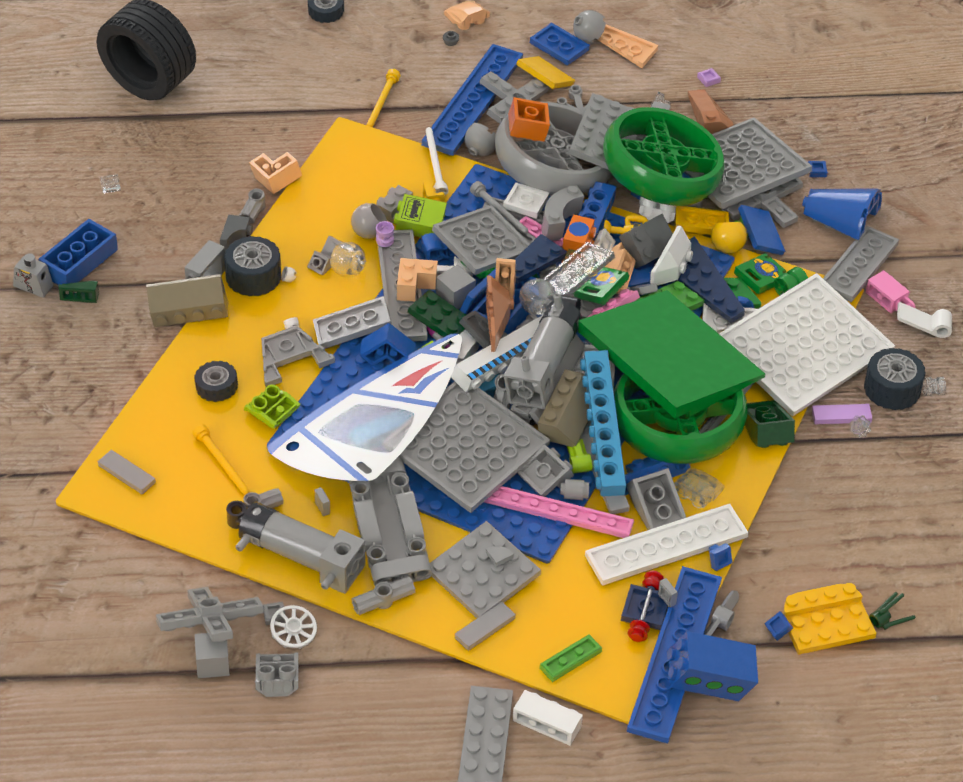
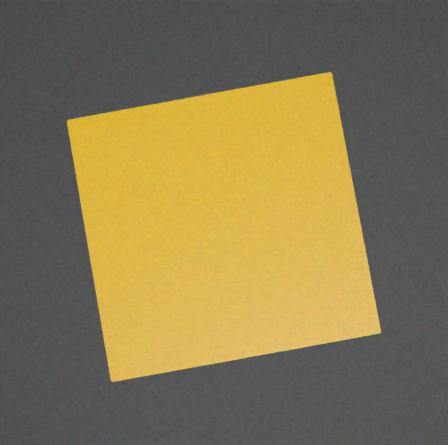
M338 117L300 168L302 176L285 188L251 234V236L266 238L275 243L280 252L281 276L284 267L287 266L295 269L297 272L295 275L296 279L292 282L282 281L281 278L278 286L269 293L260 296H248L235 292L228 286L224 271L221 277L228 299V317L188 322L183 326L57 497L56 505L629 724L660 630L650 628V631L647 633L648 638L641 642L633 641L628 636L627 632L630 629V623L621 621V615L630 585L643 587L642 582L645 579V573L655 570L660 572L664 579L666 578L675 588L683 566L722 577L718 590L719 593L733 563L715 571L711 568L710 550L602 586L585 557V551L623 538L573 525L550 563H544L525 555L541 569V575L504 602L516 614L515 619L468 651L455 639V633L477 618L432 576L426 580L413 582L415 593L393 601L391 607L387 609L376 608L359 615L354 610L352 598L375 588L366 552L365 567L344 594L330 587L327 590L323 589L320 583V572L266 548H261L249 542L243 551L236 549V545L241 540L238 535L239 529L231 528L227 524L226 507L232 501L243 502L245 495L241 493L204 442L197 441L193 436V430L201 424L208 428L210 439L248 487L249 493L261 494L278 488L282 494L283 504L272 509L334 537L341 529L361 538L355 517L350 484L340 479L317 476L301 471L277 459L268 452L267 443L281 424L273 429L250 412L244 411L245 405L252 402V399L255 396H259L266 388L261 338L285 330L283 321L297 317L299 328L307 333L318 345L313 319L373 300L382 290L376 237L365 239L354 232L351 225L353 211L365 203L376 205L380 197L384 198L387 196L391 187L396 188L400 185L413 192V196L423 198V182L430 181L432 188L436 183L429 148L421 146L419 142ZM437 151L442 179L447 184L449 191L445 195V203L475 164L509 175L504 170L455 154L452 156ZM614 206L610 210L611 213L625 218L631 214L639 215ZM669 225L672 233H674L675 226ZM685 232L689 239L695 236L700 245L719 251L712 243L711 238L697 233ZM328 236L346 243L339 261L324 275L307 267L314 251H322ZM414 236L415 244L420 239V237ZM743 248L735 253H725L735 258L725 278H738L734 274L735 267L761 254ZM773 259L779 265H781L786 270V272H788L794 267H798ZM802 268L808 278L816 274V272ZM750 271L748 272V274L756 281L759 280ZM817 273L820 277H825V275ZM771 288L759 295L751 289L761 301V307L779 297L775 288ZM864 289L859 292L852 302L847 301L855 309L863 295ZM342 343L325 348V351L333 355ZM312 355L277 367L282 377V382L275 385L299 401L324 367L319 368ZM212 361H223L234 366L238 379L236 393L230 398L224 399V401L213 402L201 398L196 391L194 375H196V371L201 365L203 366L205 363ZM757 382L745 394L747 403L774 400ZM808 407L792 417L795 420V434ZM727 415L719 426L726 422L731 415ZM706 417L703 424L700 427H698L699 430L709 420L710 417ZM657 423L646 424V426L657 431L676 435V432L666 430ZM744 426L736 442L722 454L703 462L691 463V471L672 477L686 518L731 504L741 522L749 531L791 443L783 446L775 444L769 445L766 448L757 447L750 439L746 426ZM626 441L622 444L621 452L624 474H628L626 472V465L631 464L636 459L647 458V456L633 449ZM110 450H113L153 476L156 483L145 493L140 494L99 467L98 461ZM320 487L330 500V514L326 516L321 514L315 503V489ZM595 488L584 507L609 513L603 496H600V489ZM625 495L630 506L629 511L614 515L634 520L630 536L647 531L648 529L634 507L630 495ZM419 512L430 563L470 533ZM744 539L728 544L731 547L732 562H734ZM590 634L602 647V652L552 682L540 669V663Z

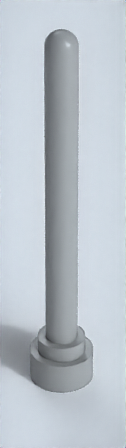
M476 181L471 185L470 192L475 197H482L522 234L528 233V229L486 192V187L480 181Z

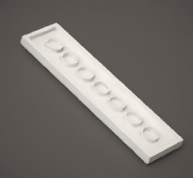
M727 504L586 550L585 557L603 586L708 551L712 545L717 544L720 546L747 538L748 531L731 504Z

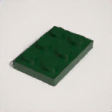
M428 290L408 308L407 313L442 337L450 334L460 335L466 330L459 323L466 314L431 290Z

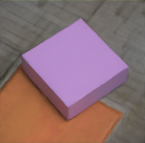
M713 68L699 72L697 78L705 87L720 83L721 77Z

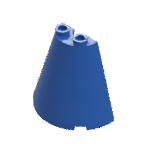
M877 188L810 189L808 197L805 196L802 207H805L803 214L859 240L864 233L868 214L876 215L881 208L882 192H880L881 189Z

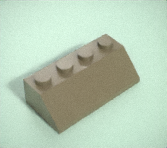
M221 274L146 285L149 311L154 327L228 317V299Z
M564 370L538 421V431L549 438L550 442L570 447L576 446L589 422L587 420L589 404H585L584 397L587 388L583 387L582 376H585L583 373Z

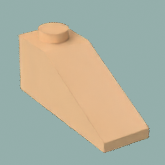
M497 258L495 280L509 290L510 298L513 299L516 282V260Z

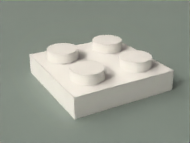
M515 183L505 199L503 207L512 212L537 219L549 198V192Z

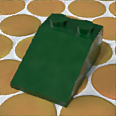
M775 400L747 403L748 413L745 426L750 439L757 447L766 448L769 445L775 444L783 446L794 442L795 420Z

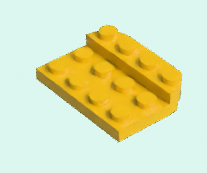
M836 584L797 592L787 596L783 614L793 627L788 633L798 655L876 638L877 633L862 603L863 596L854 584Z

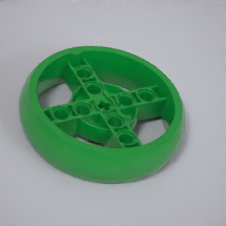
M654 107L636 108L618 116L605 133L603 155L609 171L624 187L647 200L672 206L692 205L709 197L722 181L725 166L723 152L718 141L702 125L682 114ZM631 135H646L643 141L622 139ZM685 171L705 174L695 178L682 177Z
M626 374L620 377L613 391L618 430L621 437L639 453L666 463H698L722 454L739 438L747 419V400L743 389L692 416L685 413L676 419L652 398L629 400L641 388ZM731 415L719 427L704 433L699 432L698 427L703 424L706 417ZM657 423L666 430L676 432V435L657 431L646 426V424Z

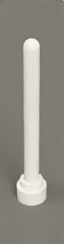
M428 127L425 131L436 180L433 188H435L436 193L444 192L447 195L449 192L448 186L442 179L432 128Z

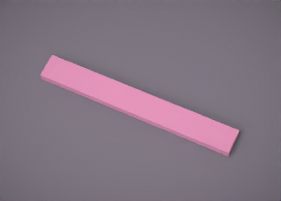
M501 486L484 501L488 504L565 522L570 525L621 538L630 536L634 524L633 519Z

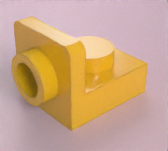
M430 181L423 182V198L445 202L444 192L436 193Z

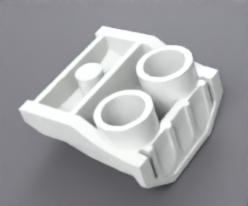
M640 197L639 213L645 216L648 221L662 213L667 223L674 220L676 206L660 204Z

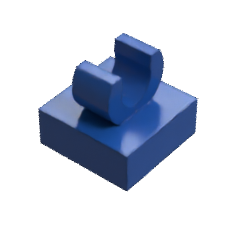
M727 543L720 546L715 544L709 547L711 568L715 571L733 563L731 547Z

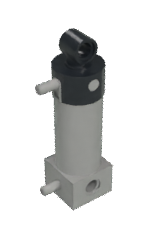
M558 293L553 295L554 301L547 306L521 358L513 357L503 375L509 404L545 409L555 390L553 377L578 331V321L582 319L580 298L564 296Z
M232 501L226 507L227 524L231 528L239 529L238 535L241 540L236 545L238 551H243L250 542L320 572L321 587L325 590L330 587L345 594L365 567V540L340 529L335 537L256 501L247 509L242 501Z

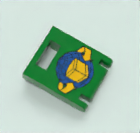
M766 253L736 266L734 274L738 278H742L758 295L774 288V279L787 273L781 265L771 257L769 258V255ZM750 271L759 280L756 281L748 274V272Z
M597 265L573 290L574 297L605 305L628 281L629 273ZM588 289L595 290V291H599V292H598L597 294H596V293H592V292H588Z

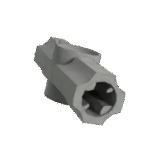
M408 576L391 583L379 582L373 590L353 597L352 604L355 612L359 615L376 608L387 609L391 607L393 601L415 593V587L412 579Z

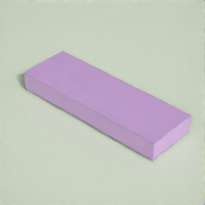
M869 404L812 406L814 424L872 422Z

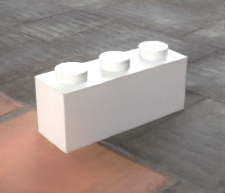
M524 690L513 708L514 722L571 746L582 726L583 715L576 710L568 709L555 701L547 700L540 697L537 693H531L527 690Z

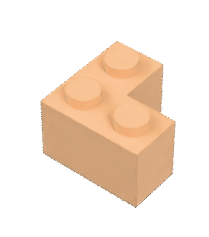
M288 152L274 161L263 153L249 162L254 177L273 194L302 176L297 160Z
M400 258L397 300L415 302L417 288L436 290L438 261Z

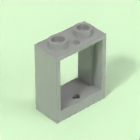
M209 240L185 266V278L222 275L225 271V247Z

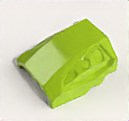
M270 384L265 388L264 392H261L259 396H255L252 402L245 405L244 411L250 412L257 419L274 429L290 417L300 407V403L287 392L280 390L278 386Z

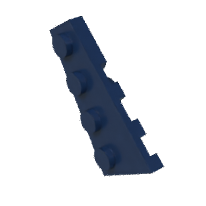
M540 234L514 259L516 260L515 283L518 284L567 258L568 252L543 234Z

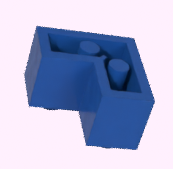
M388 323L362 339L360 357L372 366L386 358L394 363L415 352L416 343Z

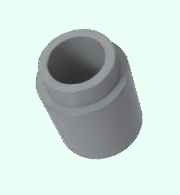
M565 479V483H561L560 495H564V499L583 500V498H588L589 482Z

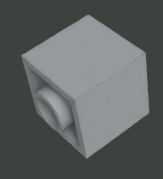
M459 265L436 276V294L457 309L462 307L467 294L476 285V280Z
M208 633L195 634L198 678L230 676L227 640L224 642H212Z

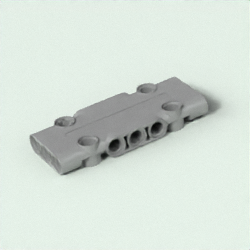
M397 457L373 480H349L355 517L360 537L365 540V552L374 586L379 582L391 583L406 576L410 577L413 582L430 578L432 570L426 551L423 527L414 493L409 486V477L406 474L401 458ZM365 463L356 464L365 474L372 472V469Z

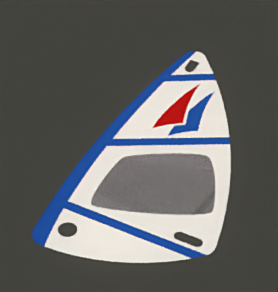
M459 334L447 335L358 382L310 413L272 441L268 446V452L291 467L321 477L350 481H370L377 478L410 444L437 406L455 368L461 348L462 336ZM450 340L455 343L447 349L441 348L442 345ZM290 442L299 443V448L295 451H288L286 446ZM363 462L372 469V472L365 474L356 464Z

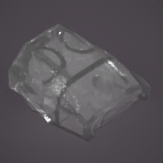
M690 467L674 482L679 498H689L697 508H704L709 502L714 501L725 486L711 475L693 467Z

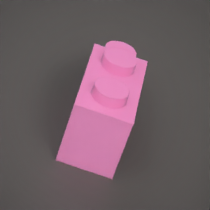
M884 270L868 279L865 293L888 312L893 313L898 310L899 302L915 308L914 302L908 298L910 291Z

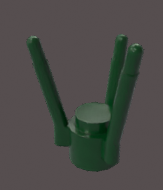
M894 592L876 611L869 615L874 627L878 629L883 627L886 630L891 626L916 618L915 615L889 622L891 614L888 610L904 597V593L897 596L898 593Z

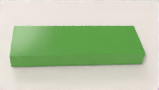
M589 634L540 663V669L554 682L600 654L602 647Z

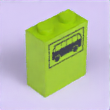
M404 194L403 200H399L397 207L399 214L395 213L393 224H396V230H413V235L417 237L434 233L432 227L434 224L443 222L447 203Z

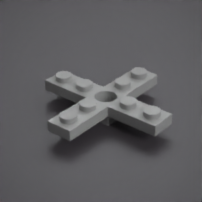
M491 71L481 77L479 82L503 99L487 111V115L499 124L509 113L513 97L535 101L549 90V86L537 78L517 90Z
M799 178L793 179L722 210L729 212V217L734 221L741 217L738 210L741 205L758 209L762 208L769 211L771 217L785 228L796 223L798 216L780 198L801 189L803 182Z
M208 587L188 590V598L194 608L156 614V622L161 631H173L181 627L192 628L198 624H203L212 642H224L227 639H233V631L227 620L232 621L244 616L254 617L257 614L264 613L263 604L258 597L220 603L218 597H213Z

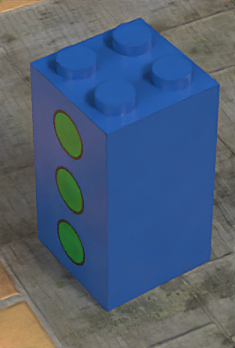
M687 631L668 649L667 659L669 660L668 678L670 679V688L739 702L758 684L756 645Z

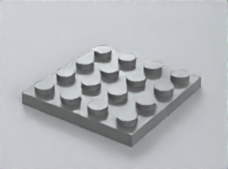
M492 205L434 224L432 227V231L474 275L496 267L497 258L514 260L530 245Z
M487 521L430 563L432 577L476 618L500 602H506L541 575V569ZM492 546L505 547L513 552L514 558L496 567L487 555L486 548Z

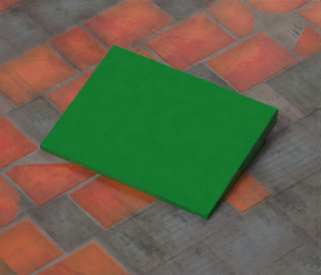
M668 290L578 321V332L599 351L608 350L609 360L675 419L685 413L692 416L765 378V373Z

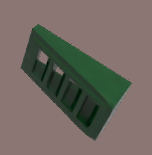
M98 281L59 284L58 286L61 301L97 303L99 296Z

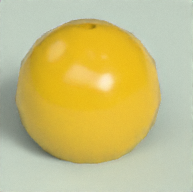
M742 222L716 223L711 233L712 243L722 253L738 252L746 243V228Z

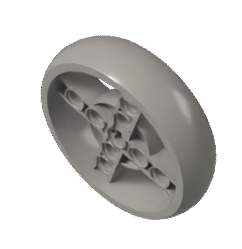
M543 102L548 103L550 127L545 142L533 140L514 141L512 136H510L508 114L503 118L495 136L496 154L505 171L520 184L549 192V196H552L561 189L577 185L583 195L587 196L590 187L593 188L596 181L606 183L611 177V172L600 166L584 170L578 162L580 158L568 154L584 112L563 104Z

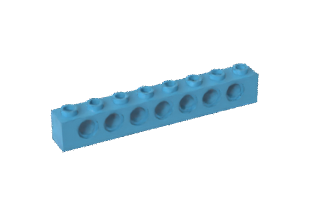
M608 350L584 351V359H580V368L585 373V376H582L583 387L587 388L584 397L585 404H589V409H587V420L591 421L589 437L593 438L594 442L591 443V453L596 458V460H593L594 472L598 473V477L595 478L596 489H600L601 497L624 495L626 481Z

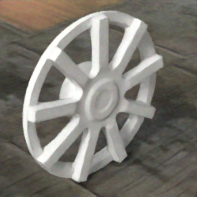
M290 605L282 607L275 612L270 622V630L273 639L283 645V647L301 649L313 641L317 632V624L314 616L308 610L300 606ZM292 609V617L288 619L283 611ZM296 609L305 612L300 619L296 617ZM279 614L286 623L275 621L277 615ZM307 616H309L313 622L311 624H302V621ZM274 626L283 627L285 629L276 633ZM313 628V632L310 635L302 629ZM288 633L286 641L279 638V636ZM298 634H301L308 639L301 643ZM291 636L295 637L297 644L289 643Z

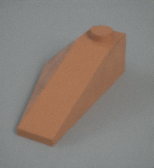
M705 89L688 91L697 123L702 125L711 134L734 126L731 119Z
M487 276L486 310L491 352H495L510 319V310H514V299L510 298L508 289L492 276Z

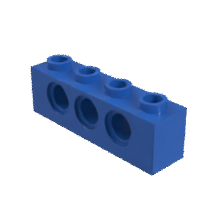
M597 181L593 188L590 187L588 199H585L583 204V211H580L578 215L595 219L594 227L597 230L593 238L594 241L599 231L603 229L604 222L607 220L613 206L617 187Z

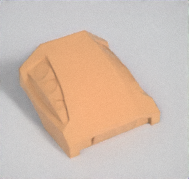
M465 1L451 6L444 11V15L453 24H457L459 29L467 30L472 23L483 24L485 18L490 17V12L475 1Z

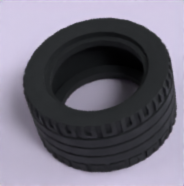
M132 0L106 21L97 33V50L105 68L124 89L141 99L160 100L186 79L195 68L196 49L188 31L174 14L154 1Z

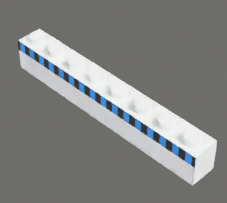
M542 316L501 338L495 352H491V345L456 364L450 377L465 392H468L471 389H477L485 381H491L495 375L503 374L513 357L521 358Z

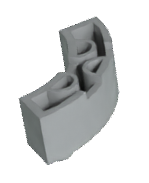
M577 185L559 190L546 203L541 231L551 241L563 238L565 219L573 214H579L582 209L584 195Z

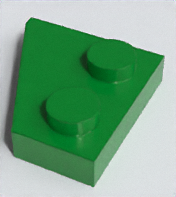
M723 278L737 299L738 296L748 298L753 302L755 309L761 308V301L742 278Z

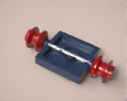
M655 570L645 573V579L642 582L643 587L630 585L621 615V621L630 623V629L627 632L628 636L636 642L645 641L648 638L647 633L650 631V628L661 630L668 605L658 594L660 580L664 579V576Z

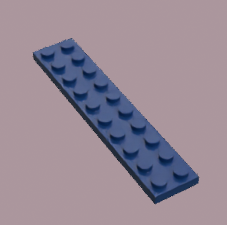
M495 44L491 45L431 128L437 151L454 156L464 142L468 128L473 123L479 121L497 96L479 83L481 77L491 71L507 82L517 68L518 59L523 58V53ZM425 135L421 146L429 148L427 136Z
M682 566L675 586L678 592L676 605L668 607L627 726L628 733L669 743L685 691L670 688L667 652L687 631L700 634L705 633L722 577Z

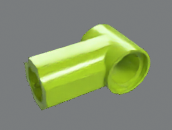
M580 439L574 447L566 446L569 453V463L573 467L571 470L573 474L592 471V459L590 454H587L583 439Z

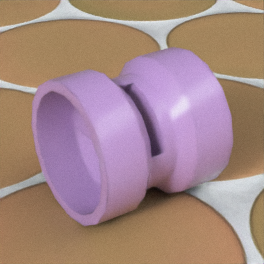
M388 221L379 222L376 225V243L381 247L391 246L394 243V225Z

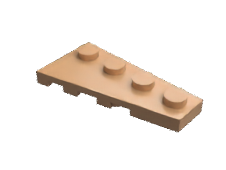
M605 25L604 32L598 39V41L640 68H643L658 51L657 44L609 25Z

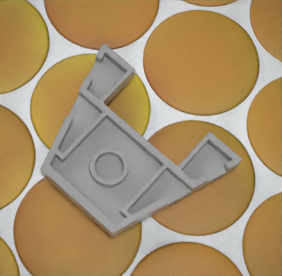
M297 325L261 338L265 387L282 382V377L277 367L312 355L319 368L335 363V357L331 353L328 354L324 347L317 345Z

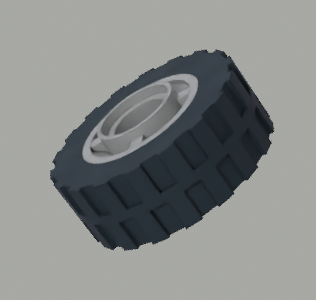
M344 0L307 1L308 14L317 22H335L343 16Z
M207 362L203 366L201 365L196 371V375H194L196 391L201 398L207 401H224V399L234 395L238 389L236 369L228 362Z

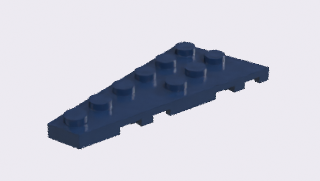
M694 236L689 239L691 251H693L692 259L690 262H687L684 274L681 273L676 281L683 283L690 290L697 293L698 296L705 300L704 303L732 324L745 315V309Z

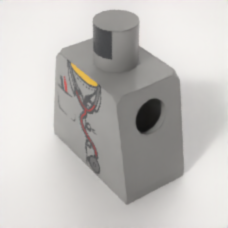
M33 254L24 255L14 267V287L42 298L53 287L47 265L35 260Z

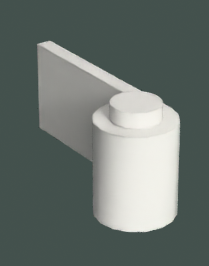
M898 303L897 320L939 338H946L951 335L952 313L950 311L940 309L933 315H929L904 303Z

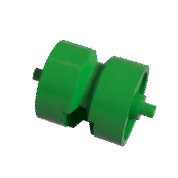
M794 267L787 273L774 279V288L780 296L808 279V276L802 268Z

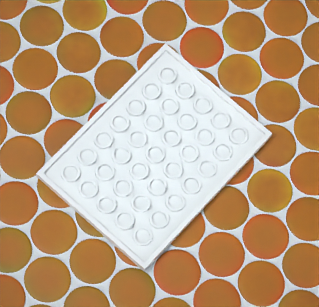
M817 273L719 333L765 373V378L757 381V383L792 417L866 369L870 358L876 352L895 347L889 339Z

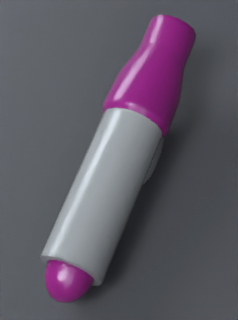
M426 326V330L436 341L443 338ZM447 342L442 347L447 349L450 347V343Z

